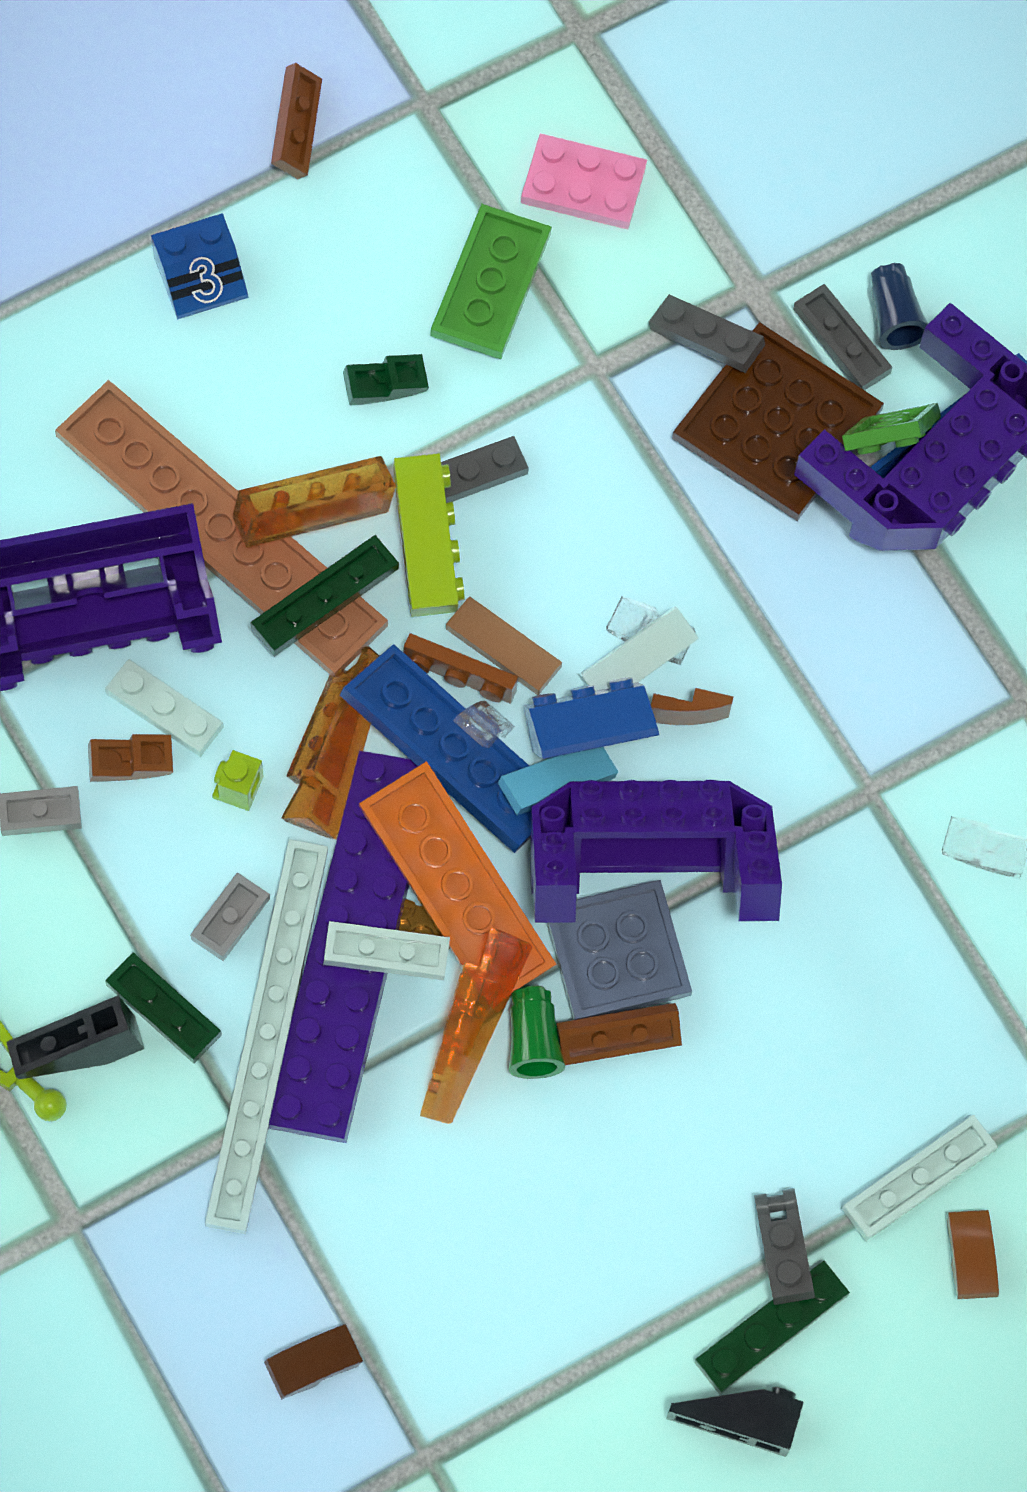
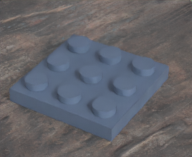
M661 880L577 899L576 923H547L573 1020L635 1010L692 995V988Z

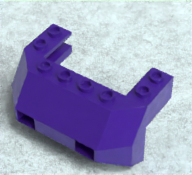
M193 503L0 540V691L13 689L18 686L17 682L25 681L22 661L30 660L32 664H42L52 661L54 655L69 653L73 657L83 656L93 652L92 648L108 645L109 649H119L131 645V640L146 638L150 642L169 638V633L178 632L182 649H190L192 653L206 652L212 650L214 644L222 643L214 596L207 579ZM158 558V565L124 571L123 564ZM47 579L48 586L13 592L12 585Z

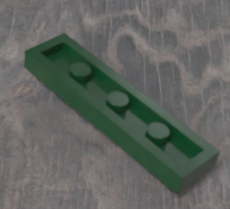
M375 534L250 622L251 629L275 657L399 569V562Z
M825 1260L810 1270L815 1298L774 1305L773 1300H771L695 1359L694 1363L719 1395L849 1296L850 1291Z

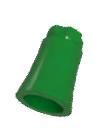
M528 986L523 989H516L512 992V1007L510 1008L511 1055L509 1073L512 1076L523 1079L548 1078L560 1074L565 1070L566 1066L559 1044L555 1006L552 1003L551 991L546 990L542 986Z

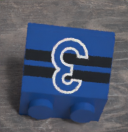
M223 213L151 235L153 256L177 320L249 298L236 247Z

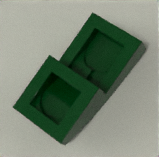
M422 354L386 356L383 363L346 365L343 370L349 406L401 399L426 392L429 389Z

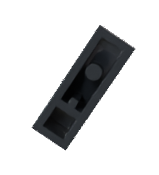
M119 995L6 1042L15 1076L18 1080L107 1065L145 1049L135 1015Z
M772 1387L771 1391L760 1389L671 1403L666 1419L787 1457L792 1446L804 1401L795 1399L796 1394L790 1390Z

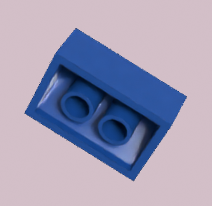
M632 677L610 681V688L595 691L594 685L571 689L572 696L557 699L556 693L532 697L533 704L524 705L532 751L542 759L658 736V726L645 686L639 682L633 683Z

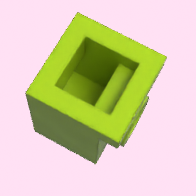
M232 750L227 761L222 760L217 768L214 783H217L212 798L249 811L264 777L262 760Z

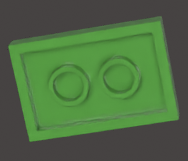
M938 402L864 417L842 435L845 451L857 449L858 455L879 451L882 445L895 441L896 447L918 443V438L924 437L925 432L930 431L932 425L941 418Z

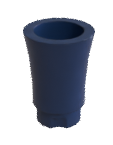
M893 262L888 265H880L871 272V292L876 307L880 345L889 350H902L914 347L921 343L924 329L929 323L921 310L911 278L907 275L905 266L901 263Z

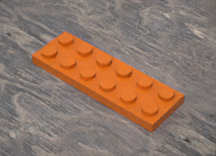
M427 761L359 803L358 806L441 936L450 937L449 949L487 1008H490L512 994L516 989L523 987L556 965V962Z

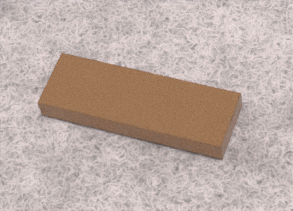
M470 596L446 623L447 631L503 671L518 676V682L536 695H540L562 668V662Z

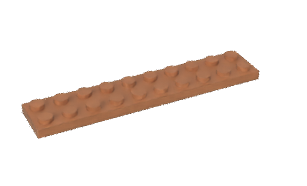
M109 379L55 429L56 437L143 513L193 503L205 566L258 613H264L327 569L324 564ZM360 596L294 644L335 679L388 627V620Z

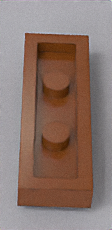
M295 62L286 66L271 164L294 178L300 179L308 176L322 78Z
M412 633L409 634L404 644V653L426 673L430 671L443 676L446 682L455 687L464 688L467 686L480 691L484 698L492 702L499 703L504 701L509 704L512 703L517 692L518 676Z
M676 1003L556 1023L565 1065L682 1046L679 1010Z

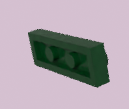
M134 952L105 980L106 986L116 995H119L128 1006L193 1064L222 1036V1032L217 1026Z

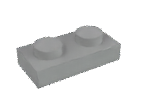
M78 786L0 793V829L2 836L82 828Z
M237 872L190 934L191 940L224 962L268 903L270 894Z

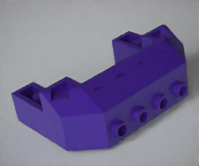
M951 302L925 327L919 348L970 390L884 478L850 450L845 451L844 445L825 429L798 457L794 475L852 522L849 534L851 538L880 551L936 549L949 535L953 536L960 530L967 519L966 517L974 509L978 510L985 504L992 493L991 491L999 483L1003 484L1015 471L1016 465L1024 457L1027 459V364Z
M570 781L532 806L531 894H533L535 923H576V897L579 894L580 873L721 872L723 893L736 894L739 921H779L782 878L772 805L731 781Z

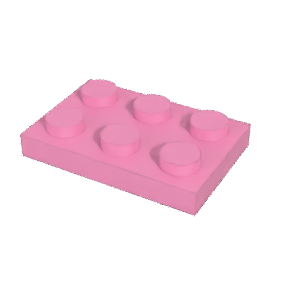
M540 133L521 195V204L629 230L647 167V159Z

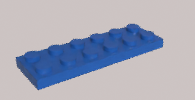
M395 644L390 646L343 688L340 696L417 766L427 761L446 792L512 852L516 853L531 838L532 810L516 815L498 784L501 776L529 765Z

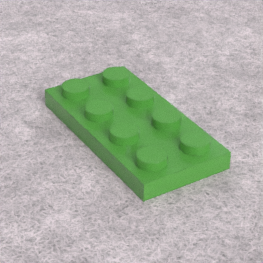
M481 203L432 324L430 336L502 360L551 236L552 226Z

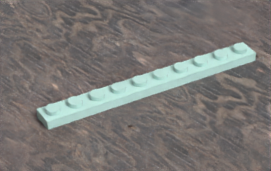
M292 839L288 841L206 1215L205 1227L245 1235L247 1232L279 1075L326 865L328 846Z

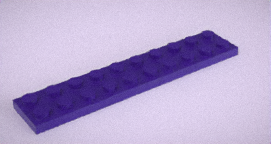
M359 750L290 1024L269 1129L347 1143L388 973L323 965L329 921L399 930L400 918L403 913L409 884L358 805L417 768L418 766L411 759Z

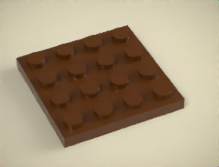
M759 322L752 331L764 336L765 346L749 369L744 373L729 365H725L673 431L672 439L798 521L818 495L794 475L799 455L824 429L844 445L842 435L864 417L880 414L884 403Z

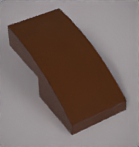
M346 1324L296 1344L266 1359L264 1364L282 1400L316 1387L322 1380L358 1367L363 1362V1359Z

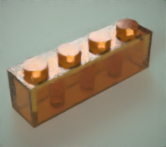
M376 456L241 489L238 491L232 517L247 548L387 513L396 484L382 456Z

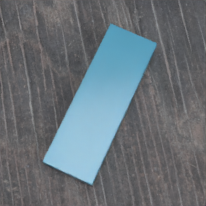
M604 747L552 757L501 776L498 784L516 815L531 811L532 806L570 781H610L615 779L618 770Z

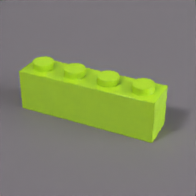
M440 453L394 458L393 473L411 617L456 613L459 605L458 601L465 600L463 578H455L454 563L460 562L458 540H451L449 526L455 525V511L453 502H446L444 488L451 487L449 465H441Z

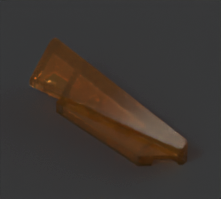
M365 646L361 649L357 663L348 671L342 668L335 676L329 675L286 775L295 784H299L281 818L290 824L329 839H337L359 750H364L371 723L347 703L340 694L350 681L380 656L370 646Z
M491 928L487 935L479 966L466 962L462 965L419 1116L445 1124L453 1122L532 950V945L529 942L501 930Z

